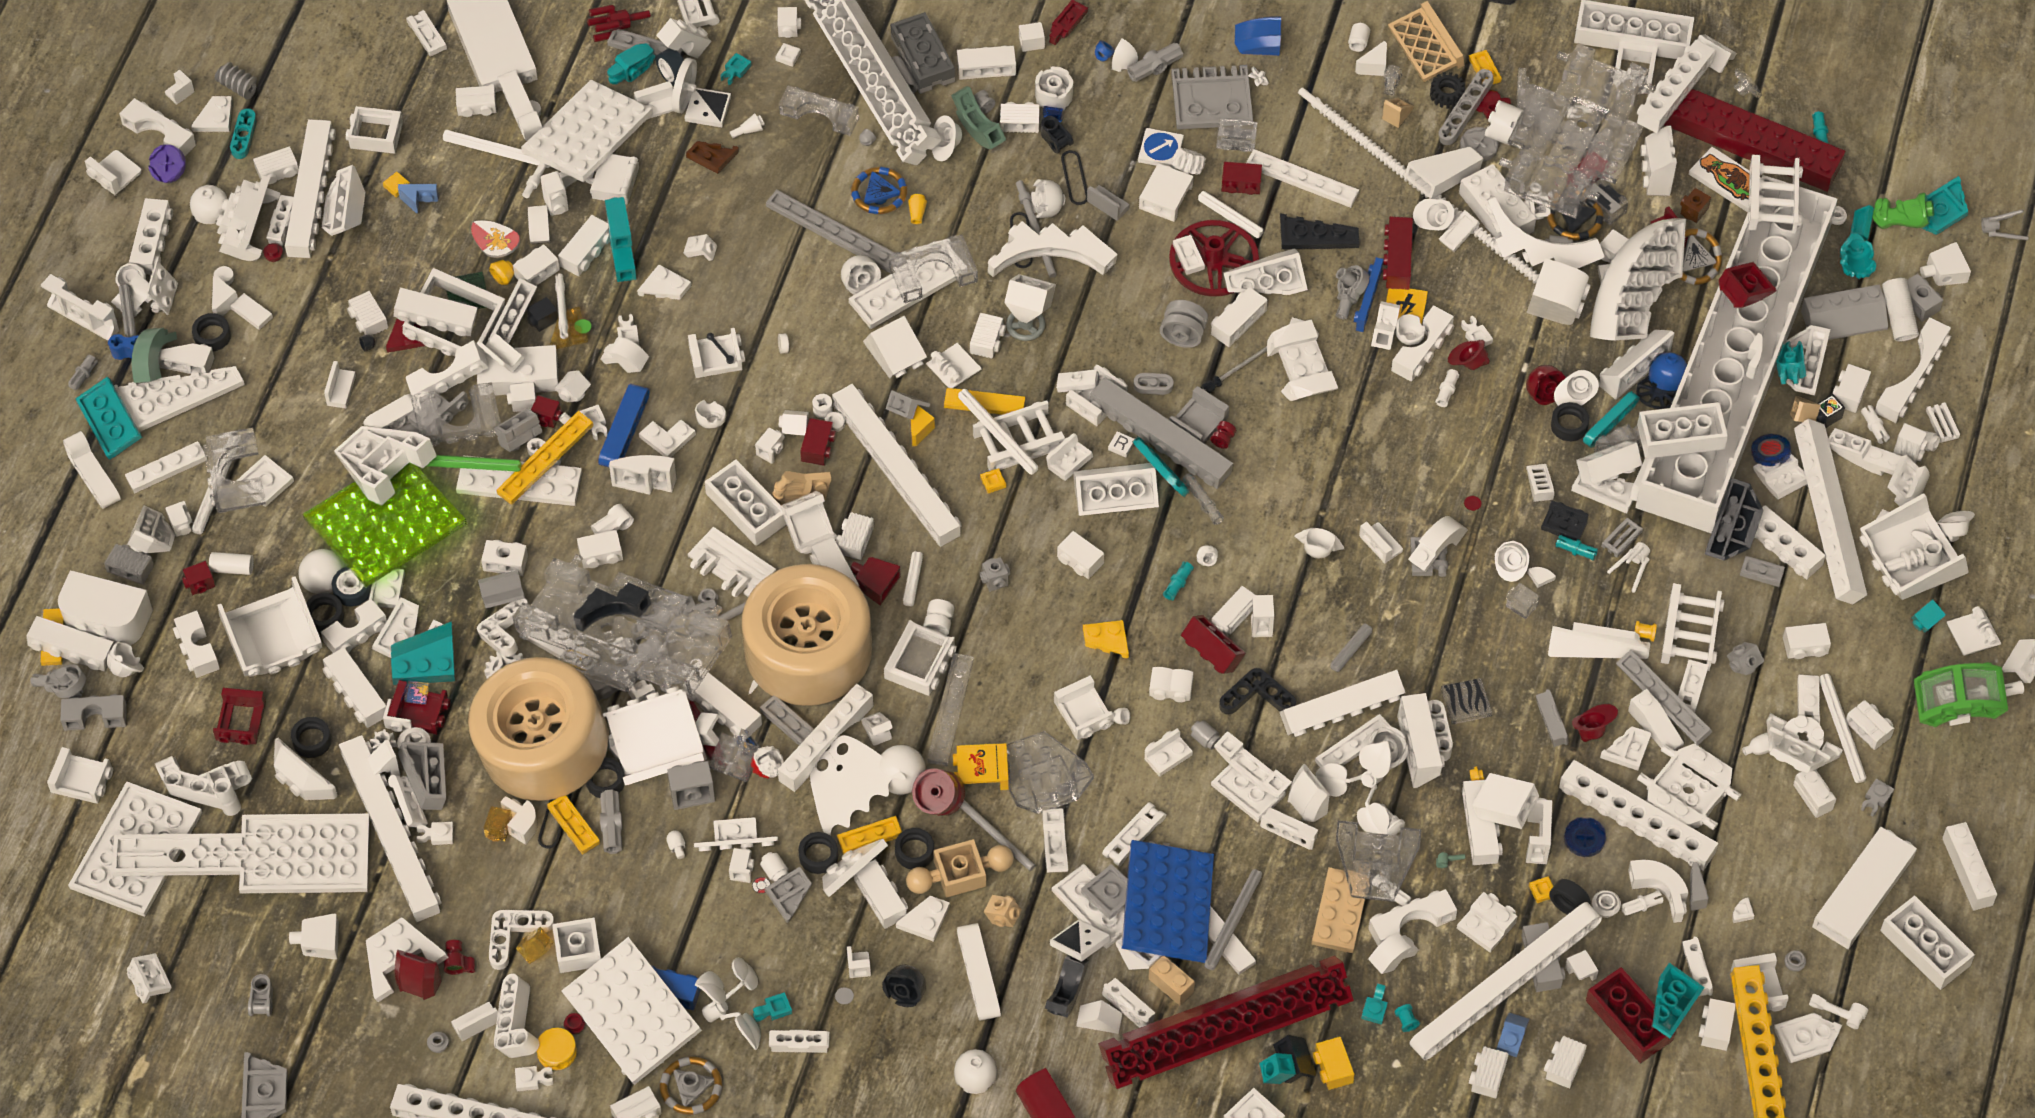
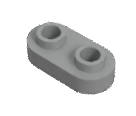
M1140 373L1134 378V389L1141 394L1166 395L1173 389V379L1167 374Z

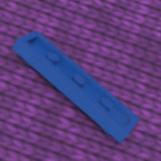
M1376 257L1374 265L1370 264L1368 271L1370 276L1360 311H1356L1354 316V322L1357 323L1356 331L1364 332L1383 269L1384 259Z

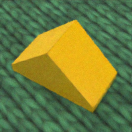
M918 405L913 419H910L912 446H917L935 429V418Z

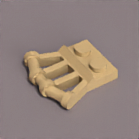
M786 471L782 475V479L775 483L772 497L780 505L818 491L826 501L831 474L830 472L803 474Z

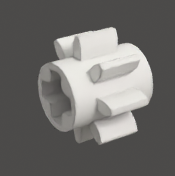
M385 729L378 733L374 732V739H370L373 752L386 740H389L392 747H397L393 732L388 734Z

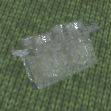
M741 728L739 734H734L733 737L721 733L709 768L747 782L752 770V757L759 748L746 742L749 731Z

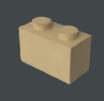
M1162 956L1149 968V980L1178 1005H1181L1194 993L1195 981L1167 957Z

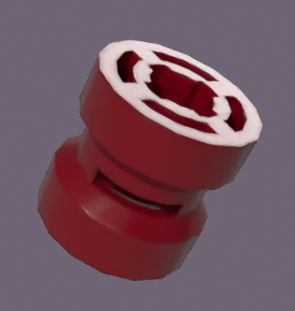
M1220 421L1216 427L1217 431L1212 434L1210 440L1215 446L1227 449L1231 443L1230 439L1235 436L1237 430L1231 423Z

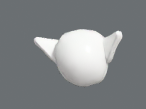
M1309 528L1294 536L1304 544L1306 553L1314 558H1325L1332 551L1344 549L1337 536L1324 529Z

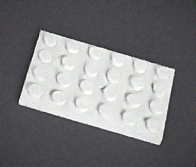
M590 80L542 126L541 130H538L521 147L522 153L584 182L652 115V108Z
M126 782L68 885L69 888L145 917L168 875L113 876L114 835L191 834L202 814V810ZM175 849L169 855L170 860L176 862L182 850ZM118 856V857H135V856Z
M629 937L562 990L563 994L634 1085L702 1031Z

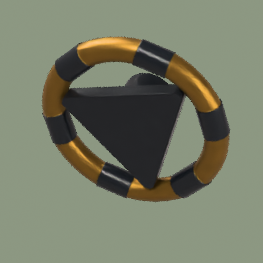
M1567 193L1553 200L1547 220L1551 229L1559 236L1580 241L1594 236L1601 229L1604 216L1600 205L1590 196L1581 193ZM1571 200H1580L1588 204L1590 207L1565 202ZM1558 206L1569 232L1557 225L1554 219ZM1596 213L1595 224L1590 230L1574 233Z

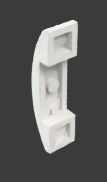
M1228 731L1214 745L1219 754L1236 771L1265 792L1279 798L1291 785L1292 781L1275 769L1273 772L1245 750L1243 743Z
M1063 808L1042 809L1047 873L1067 872L1068 861Z

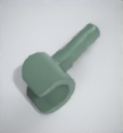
M1442 852L1436 859V866L1438 868L1448 867V861L1465 859V854L1448 855Z

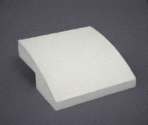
M1786 449L1781 454L1766 459L1767 461L1753 466L1759 479L1778 500L1808 484L1805 471L1798 466V459Z

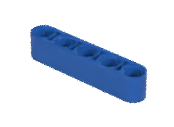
M634 384L628 385L600 452L599 465L609 467L610 461L625 457L649 399V388Z

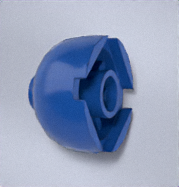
M1671 352L1659 354L1652 360L1650 365L1649 380L1651 383L1652 381L1656 383L1659 389L1666 391L1678 390L1687 367L1685 359Z

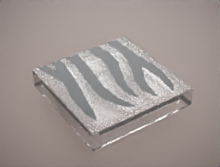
M1481 678L1441 686L1442 695L1452 724L1492 716V710Z

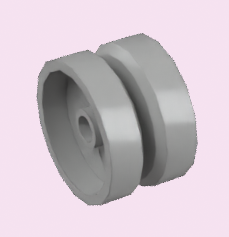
M1186 300L1172 301L1166 307L1164 319L1160 326V334L1167 342L1175 346L1184 348L1198 346L1203 337L1208 314L1200 305Z

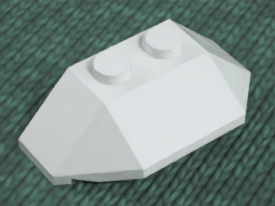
M353 165L337 171L336 178L326 195L322 228L331 236L358 226L362 222L365 190Z
M1810 325L1806 330L1799 332L1786 341L1791 342L1792 349L1796 347L1798 341H1801L1804 350L1806 376L1799 379L1798 384H1794L1793 380L1787 379V384L1795 391L1815 395L1830 329Z
M143 506L127 545L136 552H167L172 548L175 534L170 525L164 521L165 517L162 513Z
M275 739V777L281 784L286 783L295 796L298 797L300 795L304 800H324L338 797L336 788L332 783L304 761L281 739Z

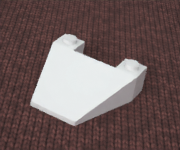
M361 426L334 450L367 499L381 506L395 494L390 479L410 462L424 468L437 456L430 438L419 433Z

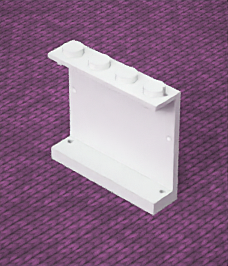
M671 687L666 689L667 693L659 695L658 692L646 695V700L639 702V698L627 701V706L619 707V704L607 708V712L603 713V717H607L622 768L624 769L625 776L623 780L625 785L667 773V769L676 765L685 766L696 761L703 762L707 759L685 688Z

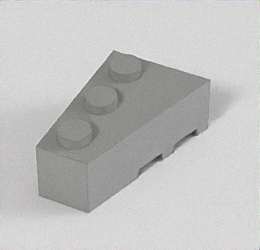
M402 742L398 756L420 808L424 810H442L446 800L443 743Z

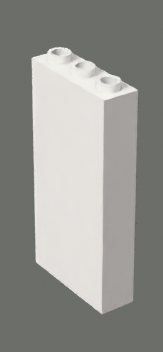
M447 0L448 11L479 87L494 85L495 93L502 91L497 77L516 70L522 84L538 80L536 67L508 0Z

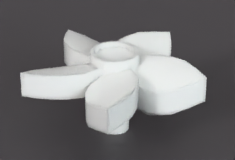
M1253 66V73H1250L1248 76L1255 79L1256 86L1260 84L1267 86L1269 83L1267 78L1264 77L1265 72H1258Z

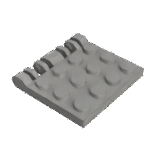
M1239 65V75H1237L1236 66H1232V76H1225L1226 69L1224 66H1220V76H1217L1216 66L1202 67L1203 77H1199V68L1196 67L1193 70L1194 78H1188L1187 68H1182V78H1180L1179 68L1171 69L1176 128L1253 126L1247 65Z

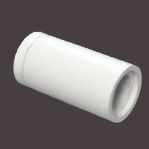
M211 552L209 570L215 573L251 575L253 571V555Z

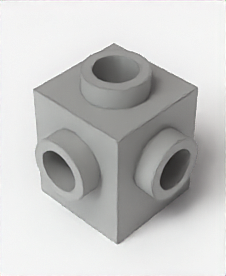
M1001 557L988 559L982 563L980 578L983 584H986L989 592L1008 586L1010 569L1007 563H1003Z
M1747 642L1735 646L1733 651L1727 655L1731 669L1736 673L1745 675L1753 673L1756 670L1755 668L1764 662L1757 645Z

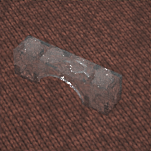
M787 86L779 102L781 115L798 120L807 113H821L831 120L833 131L851 136L859 120V108L853 104H846L833 98L823 97L798 87Z

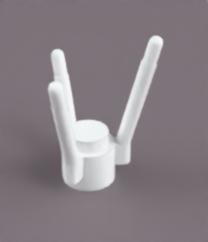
M1638 542L1607 573L1613 572L1624 561L1628 564L1631 561L1637 564L1641 562L1642 564L1632 588L1634 593L1645 566L1650 560L1647 557L1650 553L1649 547L1644 543Z

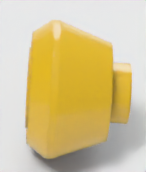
M500 260L490 264L489 271L493 278L501 285H508L514 276L512 263L508 260Z

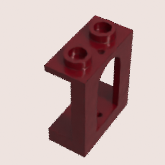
M223 687L221 693L223 704L217 728H213L216 741L256 745L266 705L264 692ZM234 706L254 708L248 731L229 729Z

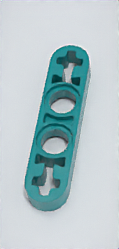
M1632 391L1627 393L1587 432L1583 442L1590 448H1593L1638 404L1640 397Z

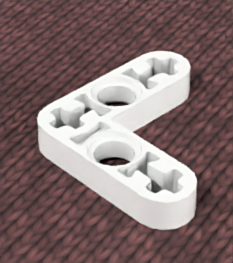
M524 598L510 602L477 626L481 639L504 657L512 656L518 650L514 638L504 630L530 612L528 601Z
M499 910L495 912L492 917L489 961L492 968L502 970L508 965L511 932H549L553 928L552 924H554L552 914L548 911ZM521 917L529 919L526 925L522 926L517 923ZM501 918H505L503 929H500L499 924ZM532 918H535L536 920L535 925H533ZM544 918L547 919L546 925L541 923ZM496 937H506V941L503 944L495 943ZM498 951H501L502 956L500 962H496Z

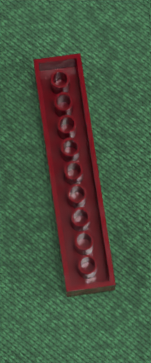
M1691 89L1664 124V126H1671L1674 130L1750 161L1752 155H1760V163H1763L1765 166L1793 168L1795 158H1799V166L1803 167L1802 178H1799V181L1828 192L1838 174L1846 152L1843 149L1695 89Z

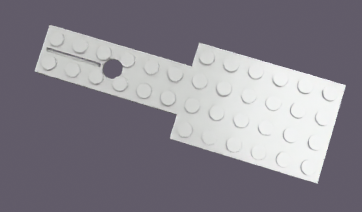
M369 814L242 815V833L114 835L112 875H240V893L367 892ZM175 849H181L186 854L185 858L180 862H173L169 858V855ZM118 856H135V857H118Z

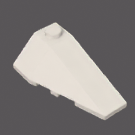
M1296 249L1280 252L1223 272L1228 292L1241 293L1250 287L1258 293L1291 295L1308 290L1300 255Z

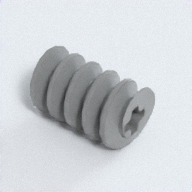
M231 62L221 66L215 74L216 82H220L221 85L232 89L233 92L238 93V95L247 100L256 91L257 78L251 77V74L245 73L243 69L239 70V67L233 66Z

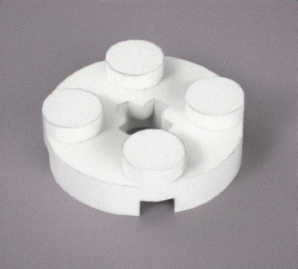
M1800 715L1788 721L1784 726V732L1798 739L1799 736L1797 734L1805 732L1808 741H1803L1818 749L1821 748L1824 732L1820 724L1813 718Z

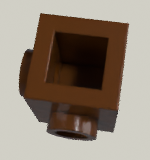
M1694 188L1689 196L1685 195L1680 203L1682 206L1680 214L1687 220L1697 224L1709 209L1711 197Z

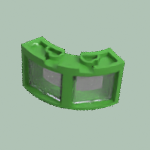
M1992 663L1946 666L1932 671H1925L1914 679L1920 723L1937 727L1945 722L1957 719V715L1970 713L1971 717L1996 719L2008 711L2002 667Z

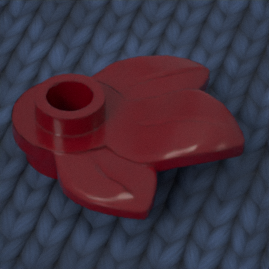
M1489 90L1476 111L1482 112L1489 119L1491 112H1496L1495 107L1499 100L1510 105L1511 100L1510 98H1501L1500 94L1495 90Z

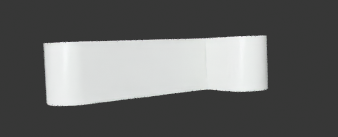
M513 70L497 78L525 141H528L538 130L542 129V124L537 112L534 111L516 70Z
M80 431L64 439L63 444L71 463L100 507L104 509L121 500L115 486L91 452L84 434Z
M509 974L503 980L494 1036L495 1048L509 1058L531 1055L539 1048V1040L524 1029L530 986L516 974Z

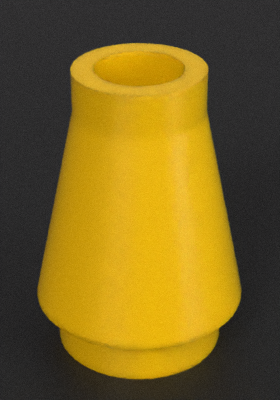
M913 194L908 200L911 223L921 224L927 200L924 195Z

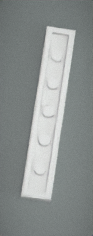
M1253 149L1246 162L1249 164H1262V174L1350 208L1359 194V189Z

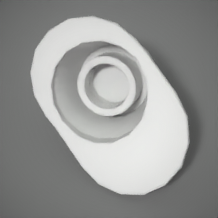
M944 115L939 117L934 125V129L941 138V141L932 149L933 156L937 161L947 160L962 139L960 126L954 123L951 117Z
M1424 199L1415 206L1413 211L1415 224L1420 228L1428 230H1446L1457 219L1453 205L1445 200Z
M1578 370L1572 373L1555 389L1554 398L1557 405L1559 406L1567 402L1577 403L1581 406L1584 405L1597 393L1599 388L1598 380L1593 373L1586 370Z
M1971 511L1952 512L1943 516L1937 521V524H1939L1944 535L1949 537L1950 542H1954L1960 536H1965L1968 533L1969 522L1974 518L1975 514Z

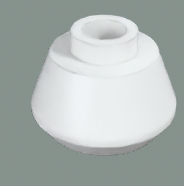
M1602 890L1594 895L1592 907L1601 917L1609 918L1618 913L1621 901L1614 892Z

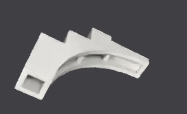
M1495 196L1487 199L1488 204L1485 206L1489 215L1493 214L1496 222H1493L1496 233H1501L1500 236L1494 238L1496 243H1493L1497 255L1501 253L1502 257H1506L1524 249L1525 252H1522L1526 263L1530 262L1531 266L1544 262L1545 258H1553L1556 262L1576 269L1605 257L1597 238L1567 244L1553 243L1535 238L1522 231L1510 221L1502 211Z
M1022 221L1018 226L1014 225L1009 230L1008 242L1002 247L1001 252L997 256L993 255L988 261V273L994 277L1004 268L1018 261L1048 255L1079 261L1104 275L1116 263L1118 254L1083 225L1078 230H1073L1067 236L1052 223L1048 228L1044 227L1038 235Z

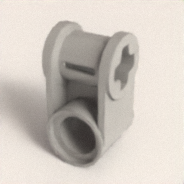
M264 974L256 975L251 981L248 1001L249 1016L266 1014L267 1017H271L273 987L269 977ZM260 985H267L264 989H258Z

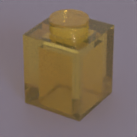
M494 806L490 807L483 827L485 837L492 841L500 840L506 842L509 833L507 824L512 819L511 810Z

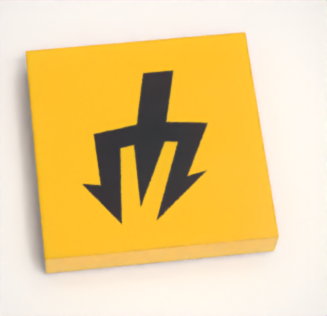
M1410 288L1409 290L1388 289L1386 302L1400 305L1398 319L1402 315L1411 314L1418 316L1422 325L1428 291Z

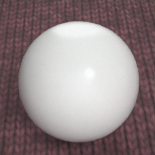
M314 550L307 554L300 563L298 571L300 583L306 590L315 594L333 592L331 584L333 576L337 571L346 567V564L342 557L332 550Z
M892 746L881 754L880 769L886 775H893L900 771L906 779L891 780L888 786L889 792L897 795L909 794L912 792L916 778L926 770L924 759L917 750L910 746Z

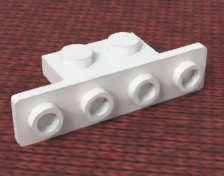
M756 818L714 821L715 842L694 843V848L699 847V851H710L711 846H720V850L732 849L734 844H741V848L753 847V843L759 842L762 843V846H773L774 841H778V837L757 838Z

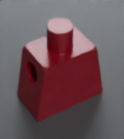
M869 557L864 565L854 561L850 566L852 573L856 575L855 578L861 591L880 606L901 577L900 566L874 557Z

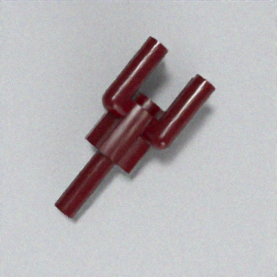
M607 5L589 9L590 17L606 13L607 15L587 19L588 26H594L596 33L610 30L609 32L593 35V41L599 42L608 40L614 30L630 28L631 21L650 18L651 15L649 10L629 14L626 9L616 11L614 5Z

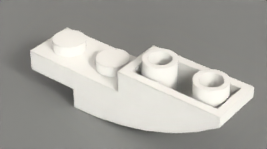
M1834 428L1828 438L1830 448L1848 461L1880 476L1884 472L1893 475L1901 455L1872 446L1871 440Z

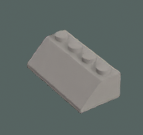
M1880 284L1804 298L1801 313L1806 327L1813 325L1830 329L1828 340L1888 329L1886 301Z

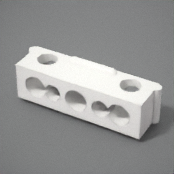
M280 195L267 234L269 244L284 245L294 197Z
M1270 807L1261 818L1260 826L1309 850L1313 849L1318 829ZM1268 824H1272L1274 827L1270 828Z
M1693 937L1691 940L1683 941V950L1691 977L1705 987L1699 997L1704 995L1712 996L1713 987L1698 938Z
M1114 978L1108 984H1104L1102 995L1139 1028L1154 1021L1155 1012L1119 980Z
M771 1030L769 1032V1047H771L772 1052L827 1053L830 1032Z

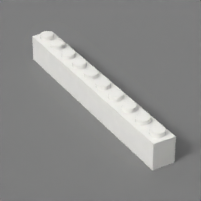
M851 384L832 394L834 408L844 416L847 425L936 543L941 547L959 537L961 522L950 513L948 504L940 500L939 493L935 488H931L925 474H921L918 471L917 464L913 459H909L905 448L902 445L899 446L894 433L886 429L884 420L881 417H877L871 403L867 404L862 391L856 389Z
M1807 419L1795 427L1794 431L1835 597L1837 600L1854 604L1867 596L1825 424Z
M361 735L339 744L341 755L416 922L439 914V905L442 904L437 892L433 893L431 889L434 885L430 875L426 876L424 873L426 867L422 858L418 859L416 856L419 852L415 842H410L408 838L411 834L407 824L402 825V813L399 808L395 809L393 805L396 801L392 791L388 792L386 789L388 783L385 775H375L368 762V757L373 753L370 742H365Z

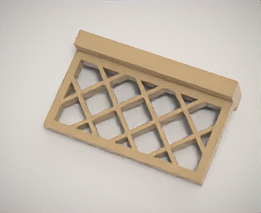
M1428 1L1422 3L1420 9L1388 24L1392 34L1423 82L1455 66L1458 69L1465 66L1463 54ZM1421 15L1423 19L1422 24L1412 23L1413 18ZM1400 25L1407 26L1405 33L1398 32L1395 28ZM1410 27L1418 28V35L1408 34ZM1422 31H1431V37L1427 38L1421 36ZM1406 38L1414 39V46L1405 45ZM1418 42H1428L1427 48H1418ZM1432 43L1441 46L1439 52L1430 50ZM1414 53H1424L1423 59H1414ZM1428 54L1437 56L1435 63L1426 61ZM1441 57L1450 60L1446 65L1438 64ZM1424 65L1433 67L1432 72L1425 75L1422 71Z

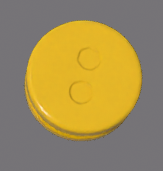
M551 1028L539 1036L537 1056L544 1067H550L552 1070H563L574 1062L577 1055L575 1039L569 1031L563 1028Z

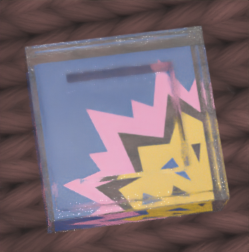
M408 681L405 702L426 704L429 683Z

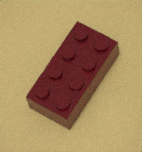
M1622 967L1588 989L1586 1002L1640 1064L1674 1040L1676 1031L1669 1039L1652 1026L1655 1005Z

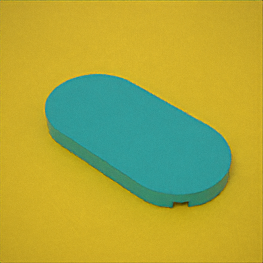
M1136 437L1132 441L1137 449L1183 497L1189 493L1187 486L1152 448L1145 445L1146 443L1142 438Z

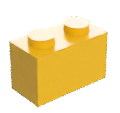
M1341 1037L1316 1043L1313 1058L1315 1064L1320 1065V1077L1322 1083L1327 1084L1328 1090L1352 1084L1354 1072Z

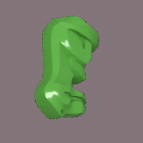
M1919 193L1916 199L1897 200L1895 208H1891L1890 201L1887 198H1879L1875 203L1872 219L1881 229H1886L1893 225L1923 228L1930 224V217L1934 216V206L1932 201H1928L1926 193Z

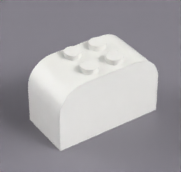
M1545 258L1527 313L1565 325L1573 324L1574 319H1579L1584 303L1581 300L1585 301L1590 288V285L1587 284L1589 276L1579 269Z
M71 570L58 596V605L66 626L113 641V645L117 642H124L128 645L136 643L141 638L153 612L147 590Z

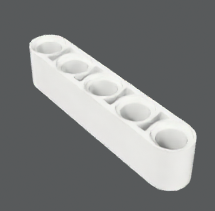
M975 923L957 927L958 939L979 1021L1001 1017L979 925Z

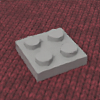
M1111 864L1082 887L1081 893L1111 920L1125 908L1127 878Z

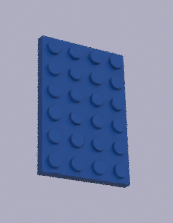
M1131 840L1121 949L1205 963L1207 959L1214 854Z

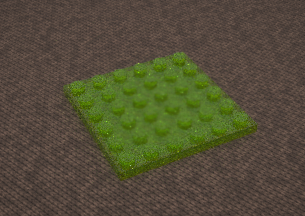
M410 462L390 479L395 494L382 506L368 500L357 483L353 482L302 514L305 521L365 587L373 584L467 525L466 518L415 464Z

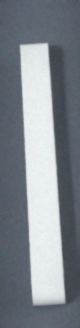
M1588 902L1579 905L1418 1032L1411 1039L1410 1046L1423 1060L1433 1057L1600 924L1602 917Z

